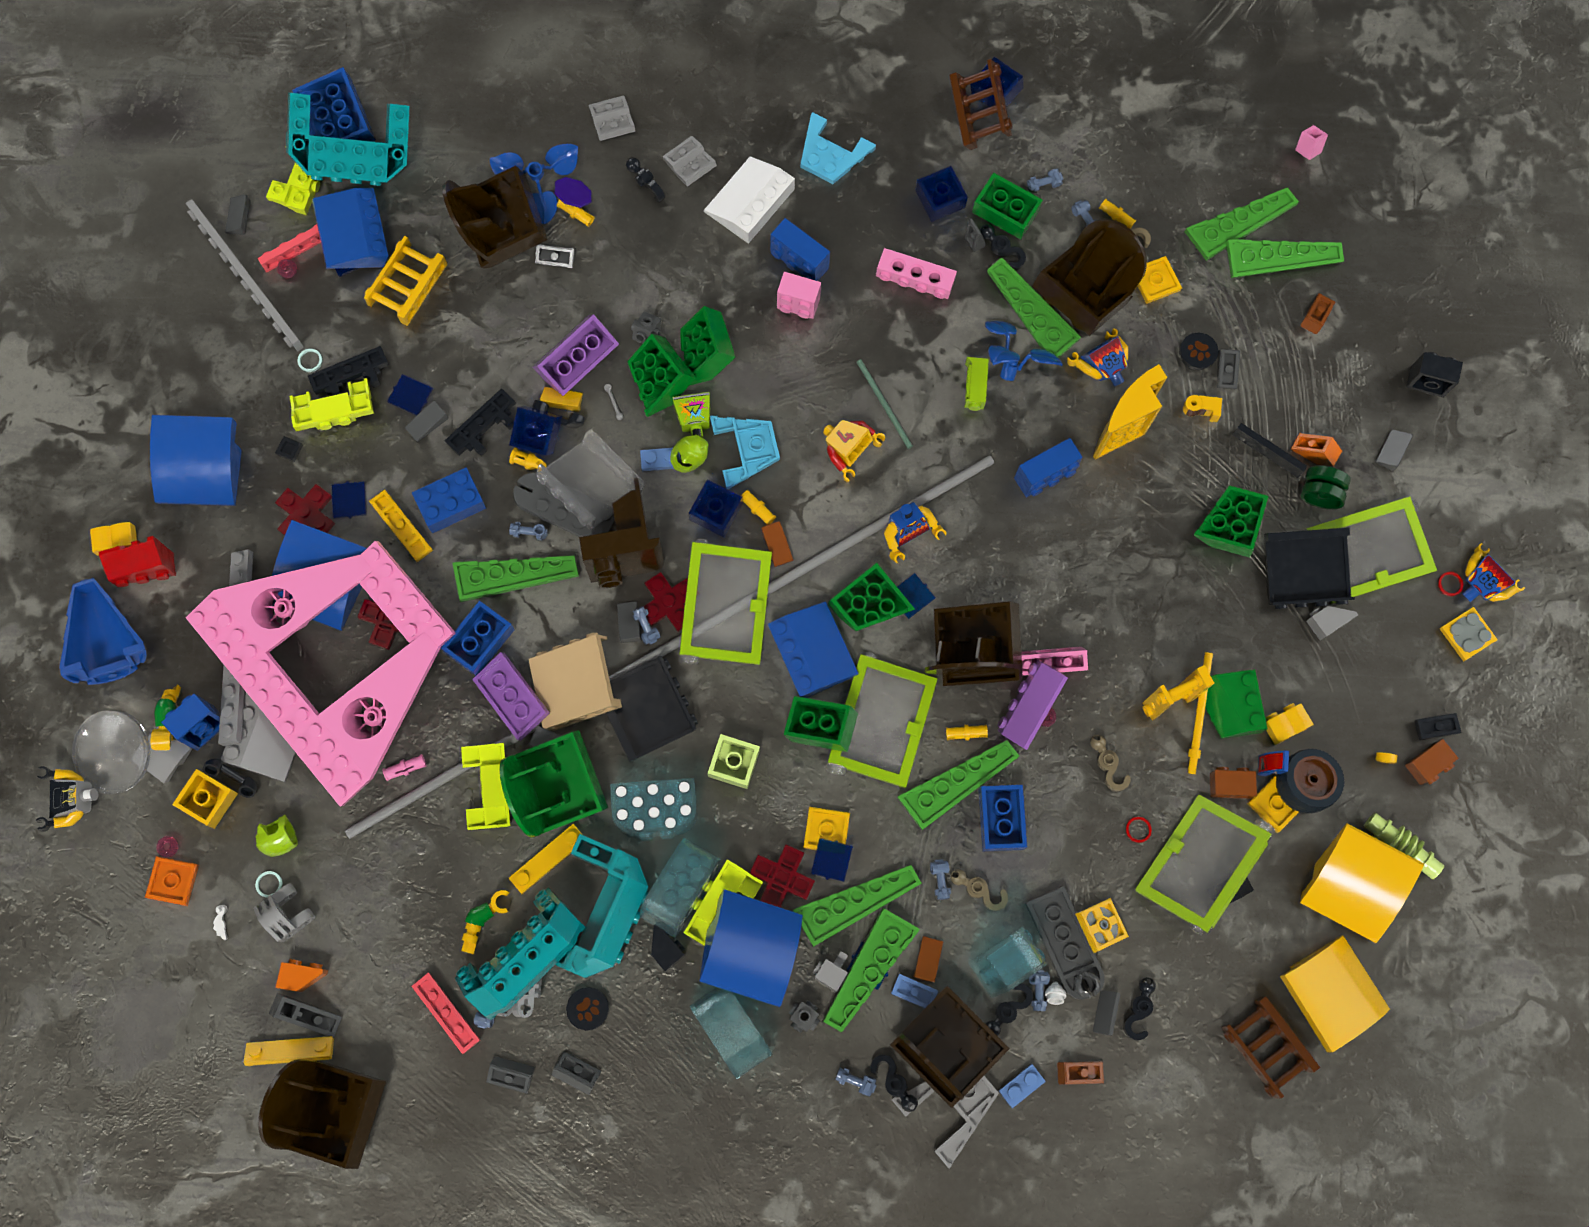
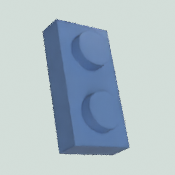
M673 448L640 450L642 471L674 469L670 461ZM678 452L676 456L678 462L681 464L680 453Z
M898 974L891 994L925 1009L936 998L938 990Z
M1030 1064L998 1091L1008 1105L1014 1108L1046 1081L1033 1064Z

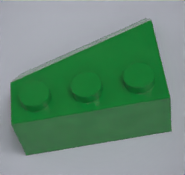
M703 306L680 329L681 351L684 352V363L696 377L690 385L712 380L736 358L722 312Z
M651 334L627 361L634 382L638 385L639 397L644 402L646 408L644 412L647 417L672 406V397L681 396L696 379L667 339L655 334Z
M1229 485L1199 529L1194 533V536L1210 547L1250 558L1269 496Z
M878 563L874 564L828 602V605L836 615L854 631L862 630L915 610Z
M1255 669L1211 676L1214 684L1208 688L1205 708L1221 739L1259 734L1268 729Z

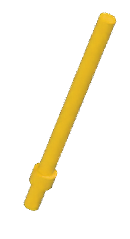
M1205 652L1203 665H1205L1210 674L1213 653ZM1208 689L1198 697L1192 745L1188 751V757H1190L1189 774H1196L1198 758L1200 759L1201 756L1199 748Z

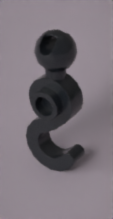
M629 158L626 161L627 170L636 173L635 179L641 187L645 186L654 192V198L657 202L662 201L665 198V194L657 182L653 180L654 177L649 169L640 168V161L637 158Z
M986 224L981 227L980 232L983 239L991 241L993 253L999 256H1017L1019 261L1010 262L1009 265L1014 270H1019L1026 261L1024 251L1019 247H1010L1011 243L1008 237L1004 235L996 236L993 226Z
M1148 977L1143 978L1139 983V988L1142 991L1141 996L1135 997L1131 1002V1010L1134 1015H1130L1124 1022V1032L1132 1040H1142L1148 1036L1147 1031L1136 1034L1131 1028L1134 1021L1148 1017L1153 1011L1154 1005L1149 995L1155 991L1156 984L1153 979Z
M1021 983L1017 984V986L1016 984L1013 985V990H1021L1025 993V1000L1022 1003L1014 1001L1000 1003L995 1010L996 1019L986 1023L997 1036L1001 1032V1025L1003 1023L1008 1024L1016 1019L1017 1009L1027 1008L1031 1004L1033 994L1027 985Z
M887 1055L875 1057L871 1063L872 1074L876 1075L878 1073L880 1064H889V1071L885 1082L887 1092L893 1097H900L903 1110L907 1112L914 1111L918 1106L917 1098L914 1095H908L906 1092L908 1088L907 1082L904 1077L896 1074L897 1065L895 1061Z

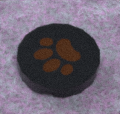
M1200 332L1186 336L1179 348V355H1181L1184 365L1197 371L1211 367L1216 361L1219 352L1215 340L1209 335Z
M590 987L580 988L568 999L566 1006L567 1017L571 1024L578 1029L585 1031L595 1030L608 1017V1000L598 989Z

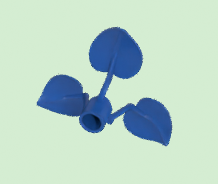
M560 144L549 149L545 159L550 166L531 162L523 170L524 163L522 158L512 152L491 157L490 165L495 175L515 165L525 174L528 172L529 177L536 181L539 193H533L532 195L542 224H547L556 214L558 208L557 198L551 191L542 193L539 180L544 176V169L551 170L554 168L555 173L558 175L571 174L577 165L578 146L574 144Z
M1004 321L985 322V327L989 331L996 334H1005L1006 348L991 345L988 349L993 365L1003 363L1000 373L1002 379L1014 381L1017 370L1021 371L1023 365L1030 358L1039 363L1063 366L1055 354L1043 349H1032L1030 351L1031 354H1027L1023 361L1018 364L1020 356L1016 352L1009 350L1010 334H1016V328Z

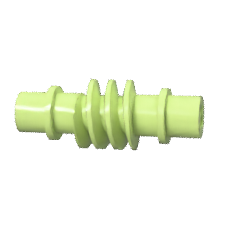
M1376 812L1365 822L1364 827L1373 833L1376 839H1381L1384 843L1424 863L1422 872L1431 879H1435L1443 870L1444 864L1434 858V853L1423 849L1425 842L1423 840L1418 841L1419 838L1416 835L1411 836L1412 832L1410 830L1404 831V826L1397 829L1392 825L1390 819L1385 820Z

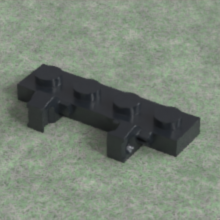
M379 346L308 375V378L316 395L325 391L327 394L338 395L341 394L340 388L344 387V383L361 376L363 378L369 377L373 388L381 385L377 374L381 373L379 369L389 364L383 349Z
M501 388L445 439V443L458 456L466 449L470 452L474 449L482 456L487 450L479 441L482 440L481 436L495 423L498 425L500 422L509 430L515 426L514 421L509 417L511 415L509 410L516 404L515 400Z

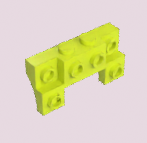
M295 163L287 184L272 180L266 198L269 201L286 206L297 213L307 215L315 193L319 191L320 180L311 179V175H306Z
M367 378L364 381L352 384L347 382L349 394L346 392L312 400L309 391L304 395L289 396L293 428L296 431L314 427L318 430H328L336 425H349L351 422L356 421L357 417L374 414Z
M504 743L461 747L462 767L479 766L482 808L466 809L467 830L509 827V807L500 780V763L505 758Z
M726 860L714 882L710 880L704 891L707 894L704 899L697 901L694 907L696 912L685 929L684 934L705 946L707 929L716 916L718 899L723 890L725 889L737 894L739 892L746 897L754 899L763 882L733 862Z

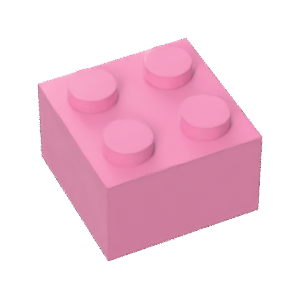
M784 272L777 291V308L784 313L791 312L798 314L801 318L814 319L820 301L821 282Z

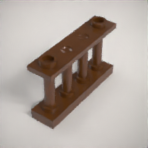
M991 59L987 60L989 69L966 78L957 72L949 75L963 145L969 150L978 148L976 141L979 138L998 131H1002L1008 137L1012 136L1011 129L1013 126L1011 119L1008 118L1000 80L1001 68L998 63ZM988 77L991 78V88L969 96L967 95V85ZM994 95L996 105L973 114L970 112L969 106L971 103ZM998 112L1000 123L979 131L974 130V121Z
M1263 996L1254 1001L1257 1006L1256 1011L1234 1028L1230 1024L1223 1025L1221 1028L1224 1030L1223 1035L1226 1040L1236 1046L1265 1086L1263 1088L1270 1097L1274 1096V1098L1281 1099L1284 1097L1279 1090L1282 1086L1301 1071L1314 1073L1321 1067L1268 998ZM1261 1017L1266 1018L1270 1023V1028L1246 1046L1238 1035ZM1274 1035H1279L1284 1041L1283 1046L1262 1063H1259L1252 1053ZM1288 1053H1293L1298 1059L1296 1061L1297 1064L1273 1082L1266 1073V1070Z

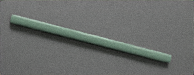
M861 359L858 360L856 363L906 447L910 449L913 445Z

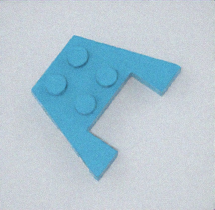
M812 112L800 168L834 184L848 173L856 163H860L867 154L872 153L876 149V144L861 137L854 150L850 152L819 136L827 124V119Z
M710 416L714 435L734 431L742 463L741 467L723 470L726 489L732 488L780 460L771 421L739 420L733 417L719 418L718 416Z

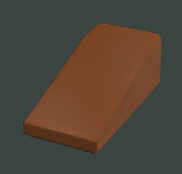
M1318 293L1304 317L1301 327L1314 334H1318L1336 302Z
M780 521L762 527L761 532L768 551L772 552L771 559L774 567L792 562L793 557Z
M922 937L913 978L935 983L943 941Z
M1103 1061L1057 1063L1059 1084L1104 1083Z

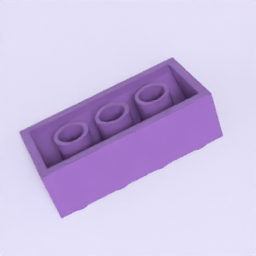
M594 314L588 315L543 356L533 368L547 384L564 396L619 343Z
M1038 659L1036 663H1032L1026 681L1023 680L1018 688V695L1010 701L1008 705L1009 711L998 723V731L1003 736L1026 750L1068 679L1064 674Z

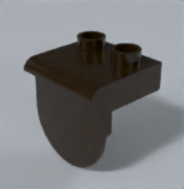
M516 165L479 184L460 187L451 180L443 183V198L452 222L466 244L476 252L481 268L493 267L548 240L527 177Z
M1112 219L1095 220L1083 229L1071 248L1040 272L1032 287L1042 295L1048 304L1055 306L1067 316L1077 329L1091 336L1132 299L1133 292L1146 272L1147 260L1145 250L1135 233L1124 224Z
M634 478L635 490L629 491L612 503L617 531L579 537L582 559L591 583L598 582L600 588L617 587L623 583L622 577L655 572L664 565L660 538L649 539L638 478Z
M1008 601L934 609L936 665L925 667V673L942 675L943 686L1020 681L1022 679L1019 603Z
M948 986L890 1044L951 1108L959 1100L962 1101L965 1098L964 1096L1010 1049Z
M298 1059L291 1061L276 1074L265 1093L258 1121L260 1138L267 1147L272 1149L290 1150L345 1169H359L386 1081L318 1060Z

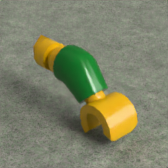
M178 684L173 689H166L161 699L156 703L154 710L155 727L159 728L153 729L151 733L150 744L153 750H170L171 741H174V736L161 722L165 719L168 712L176 710V702L181 691V687Z
M506 890L497 891L492 896L491 903L485 902L468 912L465 918V922H467L465 929H467V932L463 933L462 940L464 942L461 951L474 954L478 941L477 932H480L481 927H484L485 923L494 917L495 912H508L507 908H499L496 901L499 896H508L510 892Z

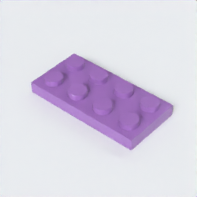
M500 652L472 679L517 740L521 741L550 714L505 653Z

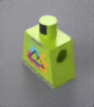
M705 392L672 397L682 432L691 431V435H699L703 438L702 430L710 428V393Z

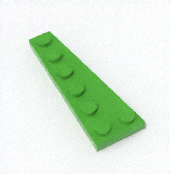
M1287 187L1262 199L1252 201L1246 206L1237 207L1231 212L1217 215L1216 218L1186 228L1185 233L1207 261L1227 248V240L1243 239L1295 207L1299 201Z
M1238 239L1226 241L1231 278L1344 262L1343 248L1340 242L1252 241Z
M1000 258L988 268L987 273L1041 349L1050 351L1059 358L1080 340L1081 336L1003 258Z
M575 556L452 563L460 602L579 577Z
M1008 740L901 794L897 798L920 829L924 830L1020 756Z
M912 865L795 908L793 912L803 915L801 927L814 947L919 886L922 882Z
M882 908L822 1021L842 1032L920 929Z

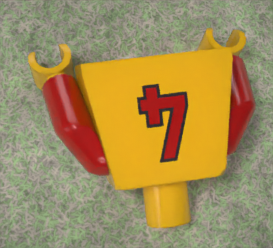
M842 420L836 427L827 425L823 431L824 435L827 436L825 441L828 445L827 453L835 467L844 473L843 479L846 482H850L846 477V473H851L855 477V472L852 469H847L846 466L851 467L871 442H873L875 447H881L882 444L877 441V438L882 441L885 440L884 434H876L875 430L864 421L848 422Z

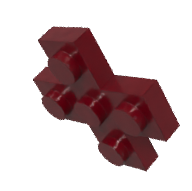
M317 484L312 487L303 499L287 488L275 502L277 506L289 514L277 530L285 536L290 522L293 520L328 533L335 523L321 513V511L333 497Z
M660 572L644 582L654 600L644 606L649 613L646 615V618L651 627L667 617L677 633L682 630L688 578L671 587Z
M364 599L357 618L375 624L369 643L389 650L396 632L400 633V631L375 602Z
M785 845L777 863L760 855L757 856L749 874L768 883L760 901L781 907L787 892L807 900L815 880L796 872L805 854L804 852Z

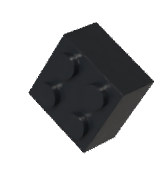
M1424 352L1410 367L1406 387L1444 398L1459 383L1463 362L1457 361L1452 357L1439 356L1434 352Z

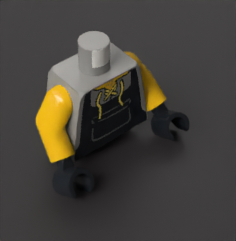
M44 766L38 767V769L46 770V775L42 777L37 776L38 778L45 780L49 777H54V779L50 780L49 819L53 820L48 821L44 817L37 818V823L45 822L43 827L37 828L39 831L45 832L53 826L54 828L73 826L83 817V814L91 811L92 801L97 800L99 794L97 789L92 788L90 782H85L81 775L72 770L55 769V771H51Z

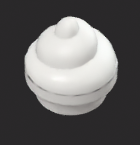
M1057 981L1053 982L1045 991L1047 1002L1053 1005L1064 1003L1066 991Z

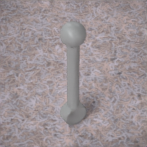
M605 384L604 390L609 394L616 412V419L622 420L623 414L620 413L612 394V386Z

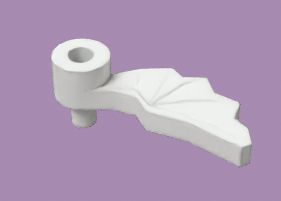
M219 905L216 907L218 915L213 921V929L216 931L217 936L227 940L224 914L228 908L226 905Z

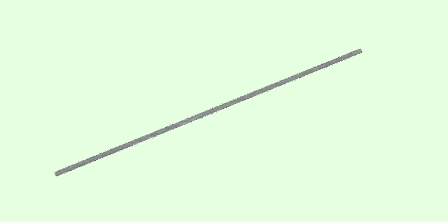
M990 455L906 504L914 502L918 507L928 503L993 465V458ZM901 507L768 584L767 596L885 528L889 524L890 515L900 510ZM757 591L693 627L692 639L749 607L751 599L757 600ZM681 635L610 675L609 680L611 681L657 659L660 655L663 657L679 648ZM537 726L529 734L536 731ZM511 733L493 744L504 743L505 749L519 740ZM462 762L347 828L345 830L346 835L351 839L473 767L463 768Z

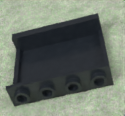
M1350 527L1264 534L1269 605H1275V609L1287 608V604H1295V608L1308 607V603L1314 602L1316 606H1328L1329 601H1336V605L1349 604L1348 600H1355V597H1351L1347 536L1350 535Z
M661 655L657 659L610 681L613 698L620 699L622 707L606 714L629 762L696 731L695 725L698 722L693 713L689 714L686 708L689 706L685 695L680 696L678 680L676 677H671L669 670L672 668L667 658L663 659Z

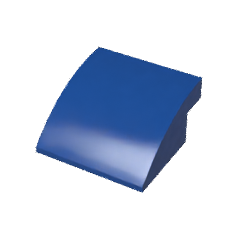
M152 415L150 469L155 503L236 506L242 449L235 443L237 423L232 417Z
M291 520L281 544L272 576L361 555L367 548ZM360 583L312 620L342 631L361 591L362 586ZM283 590L278 592L281 598H283ZM289 593V599L291 600L293 596Z
M724 889L718 899L716 916L707 929L699 982L780 1007L793 969L803 915Z

